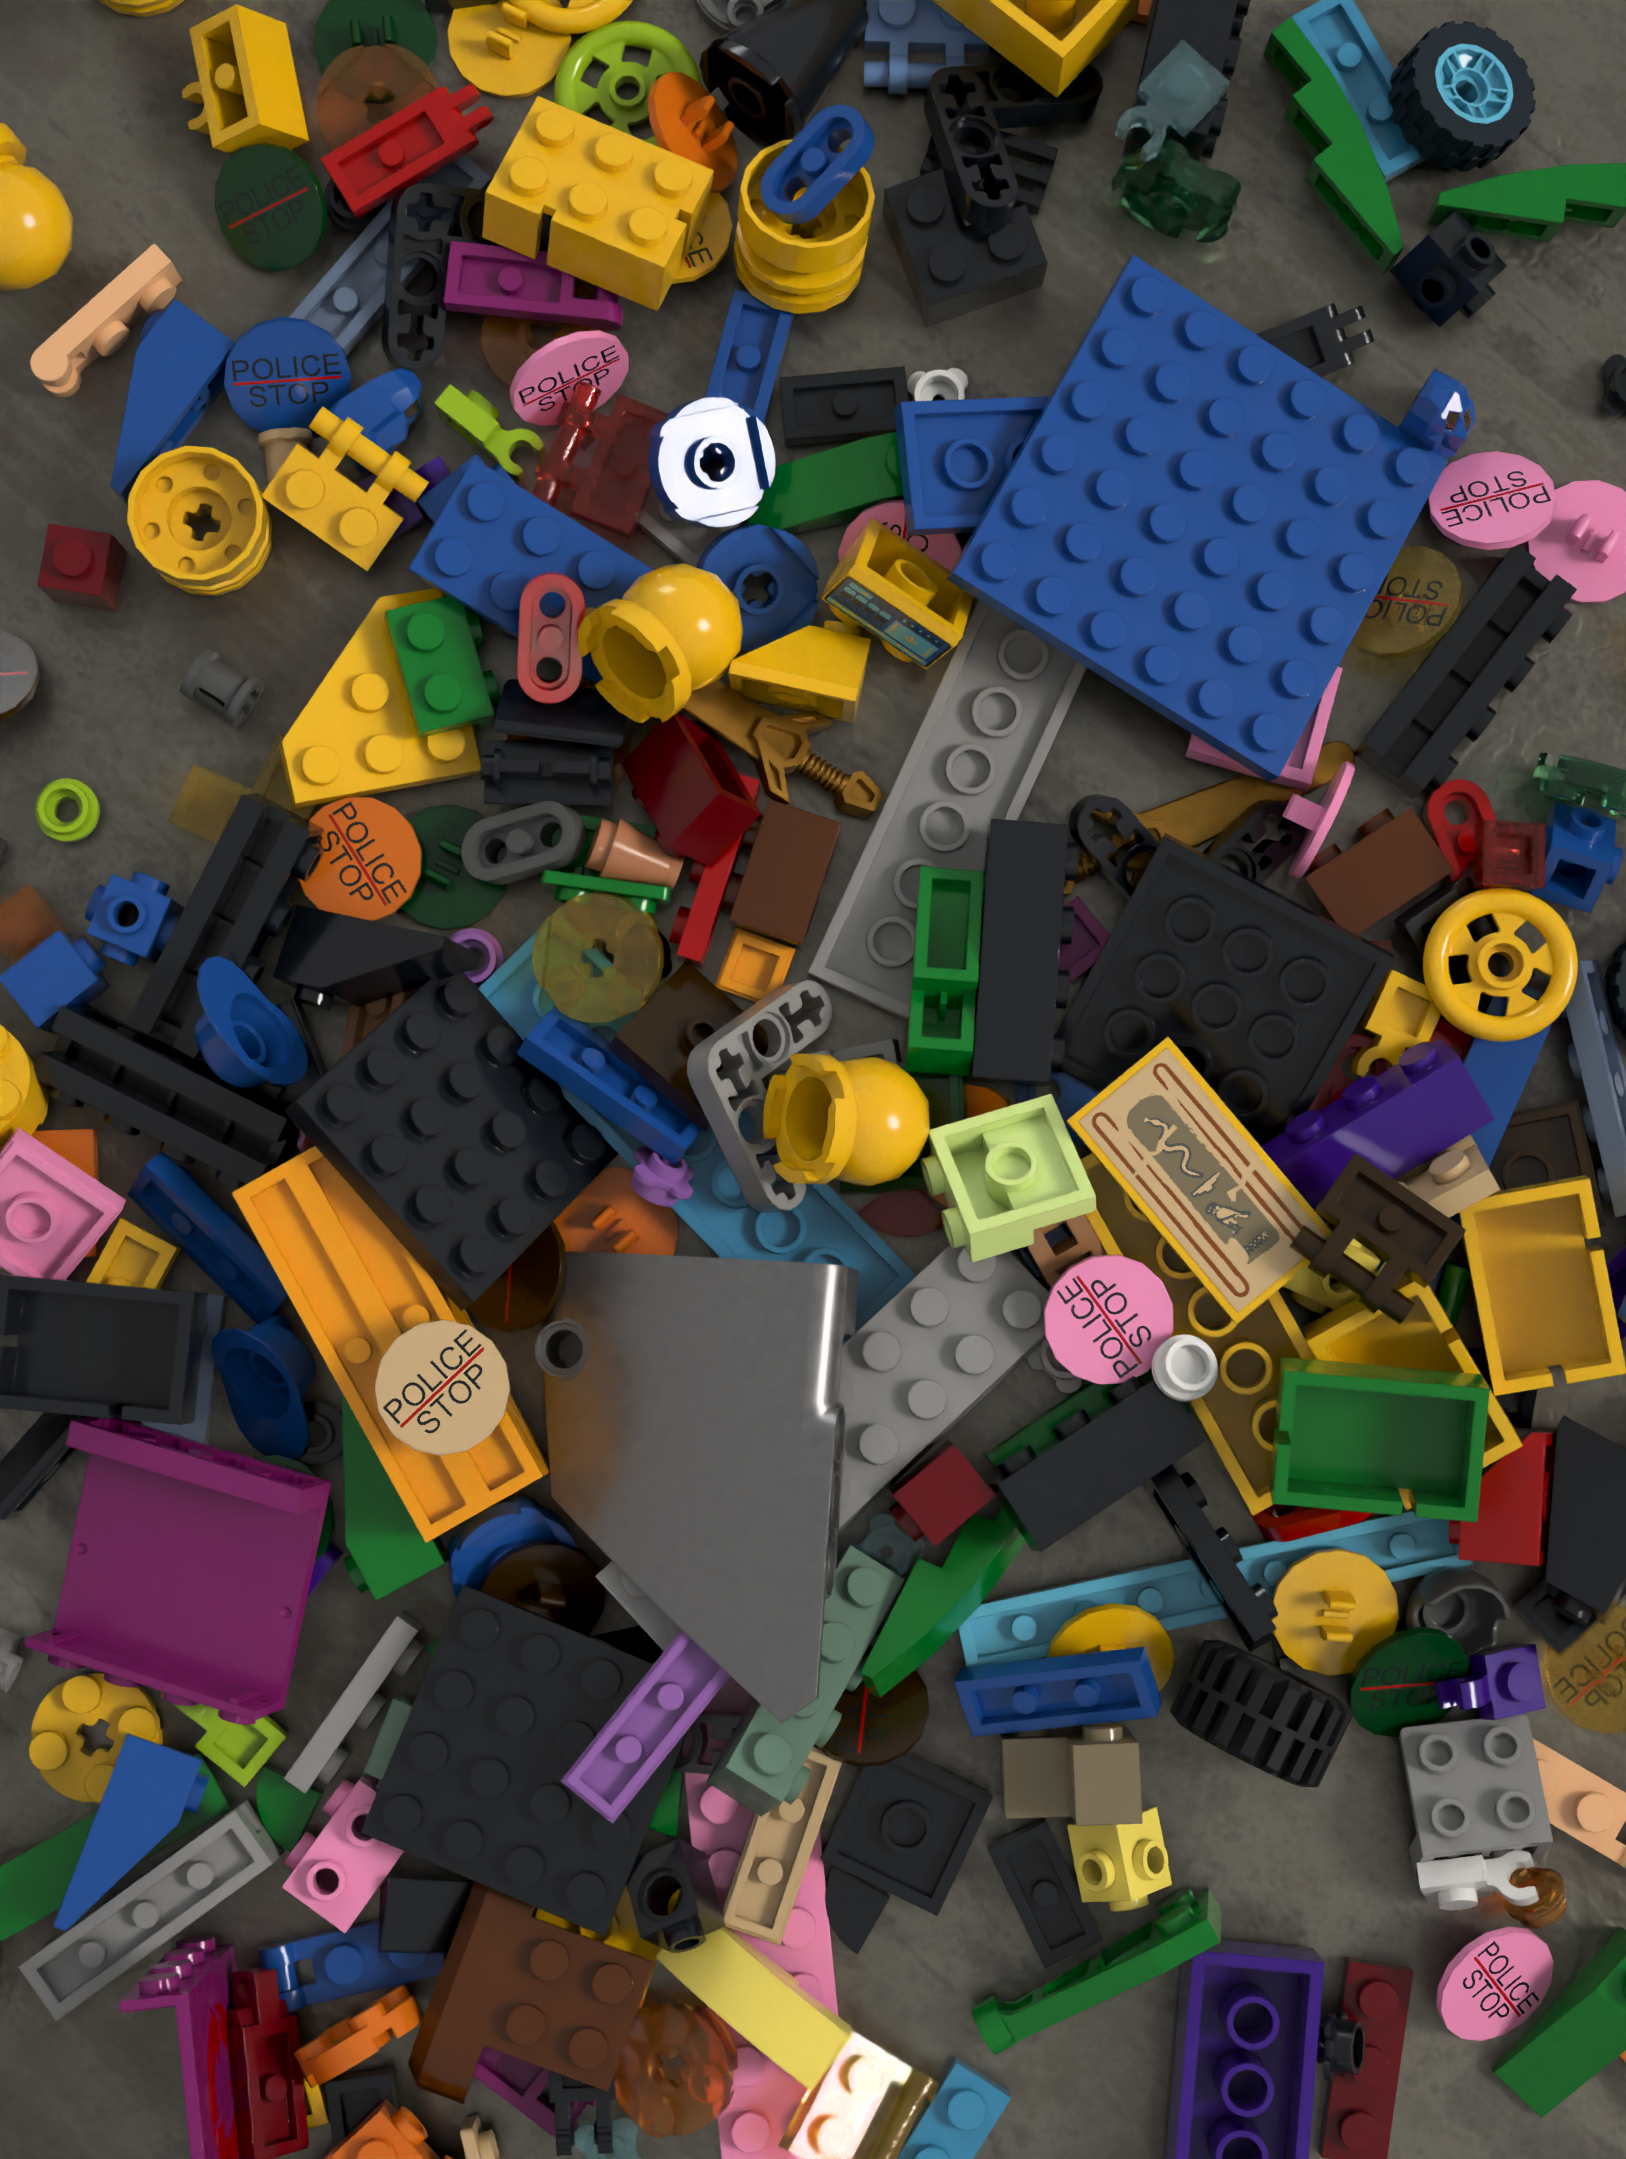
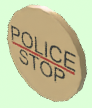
M448 1320L418 1324L397 1337L380 1360L374 1385L379 1414L391 1433L414 1450L439 1456L468 1451L490 1437L505 1415L511 1390L507 1364L493 1341L471 1325Z

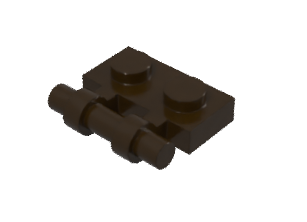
M1355 1153L1314 1210L1336 1226L1330 1236L1325 1240L1304 1225L1289 1247L1309 1260L1310 1264L1307 1268L1318 1276L1325 1279L1329 1274L1360 1296L1357 1303L1372 1314L1380 1310L1395 1322L1401 1324L1415 1304V1302L1394 1288L1401 1276L1405 1274L1425 1288L1433 1280L1466 1232V1229ZM1353 1239L1385 1260V1263L1376 1275L1344 1253Z

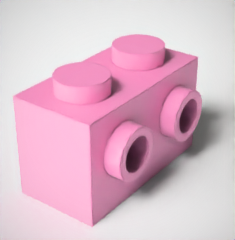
M364 1774L355 1785L346 1778L342 1781L322 1809V1811L332 1817L317 1838L307 1831L283 1863L293 1872L282 1888L343 1933L347 1932L404 1853L403 1850L360 1833L378 1791L375 1787L379 1779Z

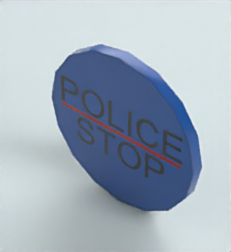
M278 317L256 323L236 339L226 357L224 387L231 408L247 426L261 433L276 428L292 427L311 430L308 427L322 407H325L327 410L331 409L340 399L348 395L350 391L351 371L343 348L328 331L305 319Z

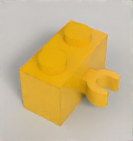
M235 4L189 28L199 81L187 85L182 91V97L197 104L204 103L200 116L188 122L190 130L210 135L212 148L230 154H235L240 148L264 142L287 147L292 150L309 141L286 23Z

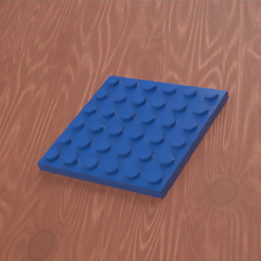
M1133 255L1124 264L947 580L1270 782L1281 774L1448 460L1437 452L1431 451L1379 414Z

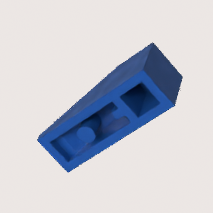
M176 299L172 301L166 311L162 309L157 310L147 320L140 333V340L142 342L136 348L110 485L119 498L127 505L129 493L140 471L160 454L180 448L225 389L226 357L235 342Z
M127 1733L53 1927L64 1931L69 1929L178 1825L183 1810L196 1814L210 1776L198 1772L202 1758Z

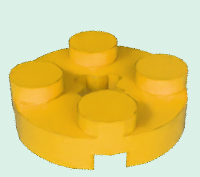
M104 1672L81 1673L53 1688L39 1705L31 1727L32 1741L29 1746V1757L33 1765L40 1770L46 1782L62 1795L80 1802L101 1803L127 1733L162 1745L164 1744L163 1729L160 1728V1718L155 1710L158 1707L152 1695L143 1685L139 1687H122L105 1681ZM101 1719L109 1724L106 1735L114 1742L110 1750L100 1747L93 1753L85 1747L86 1738L81 1734V1730L84 1724L94 1726Z

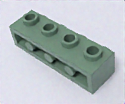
M851 1545L837 1555L833 1591L830 1598L825 1599L818 1699L784 1723H780L755 1698H752L707 1778V1783L761 1817L782 1804L783 1801L791 1805L796 1800L811 1774V1770L803 1764L814 1744L822 1748L837 1728L842 1713L834 1708L845 1688L853 1692L862 1681L860 1672L868 1658V1655L864 1653L874 1635H880L896 1603L895 1597L905 1580L904 1578Z

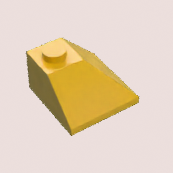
M824 621L823 628L808 625L731 660L728 672L730 688L758 703L798 712L816 710L829 719L854 724L869 659L871 639L860 637V628L850 626L844 622Z

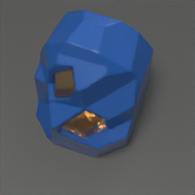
M403 367L395 369L367 382L346 395L329 411L343 421L350 417L364 427L361 432L362 435L392 455L393 450L405 442L409 425L423 412L421 399L422 383L413 371ZM349 457L361 475L368 471Z
M1434 368L1398 428L1431 451L1437 452L1444 458L1454 457L1466 440L1467 435L1476 422L1474 403L1469 398L1467 388L1462 383Z

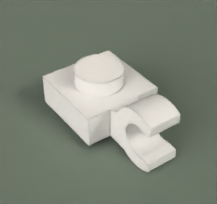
M1515 1850L1492 1859H1484L1482 1855L1417 1863L1421 1892L1428 1904L1438 1903L1439 1908L1443 1910H1463L1478 1905V1898L1493 1896V1891L1498 1892L1505 1900L1517 1906L1531 1905L1539 1900L1535 1886L1516 1888L1509 1882L1511 1874L1516 1869L1534 1867L1533 1858L1527 1851Z

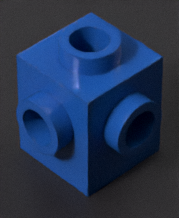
M1555 802L1545 825L1537 822L1533 825L1525 846L1524 859L1532 861L1529 894L1591 913L1604 884L1611 885L1614 882L1621 865L1623 849L1615 846L1616 820L1604 817L1601 813L1591 808H1575Z
M134 871L130 881L111 874L107 886L99 885L93 892L85 913V919L91 922L86 933L103 942L99 953L133 968L136 967L139 957L156 964L185 908L166 896L170 885L138 871ZM131 904L136 905L139 911L138 920L132 926L122 927Z

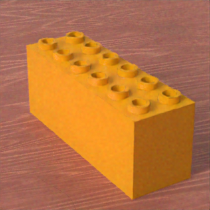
M316 1146L232 1192L234 1199L425 1543L550 1473L549 1459L511 1391L505 1415L490 1437L468 1451L441 1456L412 1449L391 1433L379 1414L374 1385L380 1360L394 1340L416 1325L428 1322L448 1320L471 1325L474 1328L475 1326L466 1310L460 1311Z

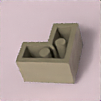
M1116 1722L1079 1725L1078 1729H1042L999 1734L1001 1805L1005 1819L1071 1816L1076 1826L1143 1824L1139 1742L1127 1727L1116 1725Z

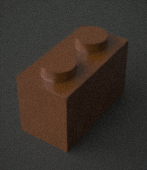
M769 799L764 815L761 814L745 831L741 848L751 851L744 875L736 872L732 873L723 898L721 908L732 911L729 918L730 928H739L802 951L841 834L842 823Z
M1411 807L1397 817H1394L1389 808H1387L1356 829L1362 840L1343 853L1337 844L1334 843L1317 854L1307 869L1310 874L1296 886L1313 912L1359 935L1452 873L1454 869Z

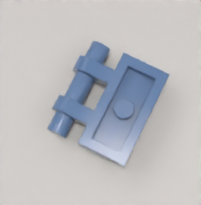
M866 0L868 24L865 27L864 50L889 51V61H864L863 87H888V94H907V88L928 89L932 75L939 69L951 66L981 65L964 64V53H988L989 45L932 0ZM908 51L945 52L944 63L908 62Z

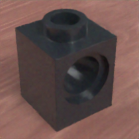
M677 1839L637 1857L626 1885L642 1939L671 1953H680L699 1947L706 1941V1934L725 1927L704 1852ZM682 1888V1899L679 1906L674 1912L668 1914V1904L671 1896Z

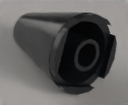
M785 0L714 40L701 53L699 67L707 90L711 94L717 87L720 89L729 102L722 112L738 129L754 141L769 147L782 140L794 139L810 121L867 26L866 0Z

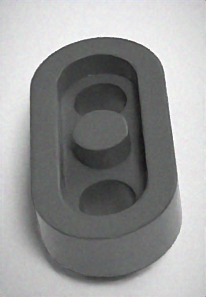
M554 801L534 803L482 819L475 823L463 839L461 847L462 861L466 870L479 880L495 885L515 882L542 874L543 870L552 871L572 863L583 849L586 838L585 825L580 815L570 807ZM561 827V840L553 847V833ZM505 844L507 848L506 856L498 863L496 859L497 851Z

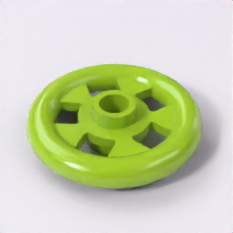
M631 20L616 21L584 34L571 46L564 56L556 75L554 103L582 115L588 113L594 106L599 105L604 115L614 122L611 127L631 135L629 126L640 124L649 119L647 99L651 84L667 72H683L701 85L702 80L694 58L675 36L650 23ZM625 46L639 47L651 51L649 65L645 67L636 62H622ZM593 60L608 67L601 76L597 88H593L581 81L585 70ZM631 83L636 85L640 91L635 98L624 100L616 94L621 85ZM655 135L644 140L658 146Z

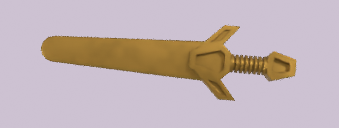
M585 608V617L596 608ZM720 680L691 691L690 698L684 708H682L753 758L765 795L774 801L786 805L789 804L785 774L792 773L794 770L797 772L801 771L800 774L803 776L807 774L806 778L808 779L812 777V782L817 780L816 784L818 786L823 784L822 788H828L827 791L829 793L833 791L832 794L836 796L833 801L837 811L867 820L876 811L885 795L863 770L853 772L851 775L847 773L843 775V771H837L838 768L836 766L832 768L833 764L829 763L827 765V760L821 761L822 757L820 756L816 758V753L811 755L812 751L808 749L810 747L808 734L829 728L834 723L816 710L779 716L742 693L730 688V686Z
M1331 741L1323 744L1313 780L1307 792L1243 774L1139 814L1131 812L1159 843L1166 833L1194 848L1219 836L1249 806L1257 801L1271 799L1288 803L1293 793L1302 796L1331 782L1345 761L1352 764L1355 763V754L1350 745L1342 741ZM1094 810L1090 816L1107 824L1112 813L1110 811L1105 814ZM1112 832L1109 840L1118 849L1125 843L1132 841L1135 837L1131 834L1127 841L1117 838ZM1115 852L1107 855L1109 861L1111 860ZM1147 852L1134 855L1127 864L1126 870L1133 873L1130 884L1136 887L1152 858ZM1085 853L1082 854V857L1080 855L1078 857L1076 881L1065 880L1064 897L1072 893L1073 887L1078 883V880L1081 882L1084 878L1088 879L1089 875L1093 877L1095 873L1097 875L1101 873Z

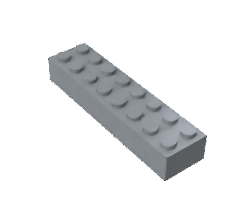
M949 1245L855 1333V1336H852L843 1344L839 1403L843 1404L845 1410V1442L838 1536L1046 1339L1044 1335L1043 1309L1049 1292L1010 1251L971 1263L965 1246L953 1249ZM611 1561L595 1577L655 1643L665 1651L681 1631V1628Z

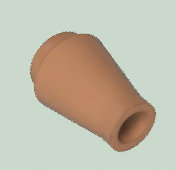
M602 818L590 845L585 867L598 871V877L663 886L670 888L672 891L681 872L684 858L678 859L672 856L657 840L621 818H618L616 823Z

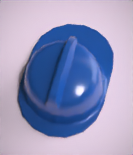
M220 956L205 959L198 969L197 988L204 1013L196 1023L195 1039L210 1069L224 1082L233 1087L243 1089L253 1088L265 1082L282 1086H290L300 1082L308 1069V1054L303 1038L293 1022L277 1006L271 1003L249 977L232 961Z
M284 1315L271 1316L261 1324L254 1325L246 1331L236 1328L221 1330L212 1339L211 1353L222 1377L230 1408L240 1431L250 1444L264 1456L280 1455L297 1460L306 1451L310 1438L308 1420L302 1401L315 1379L316 1364L313 1355L305 1343L296 1336L288 1318Z

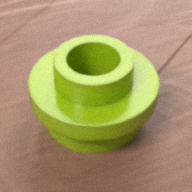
M63 778L49 783L39 793L35 803V817L39 827L46 835L60 842H76L87 837L96 827L100 816L99 801L95 793L86 784L75 779ZM66 801H76L79 806L78 816L71 822H62L58 814L60 806Z

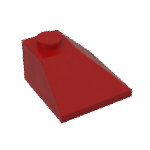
M1532 1432L1521 1442L1522 1447L1504 1456L1481 1477L1477 1523L1449 1520V1544H1459V1560L1540 1566L1547 1562L1557 1432Z

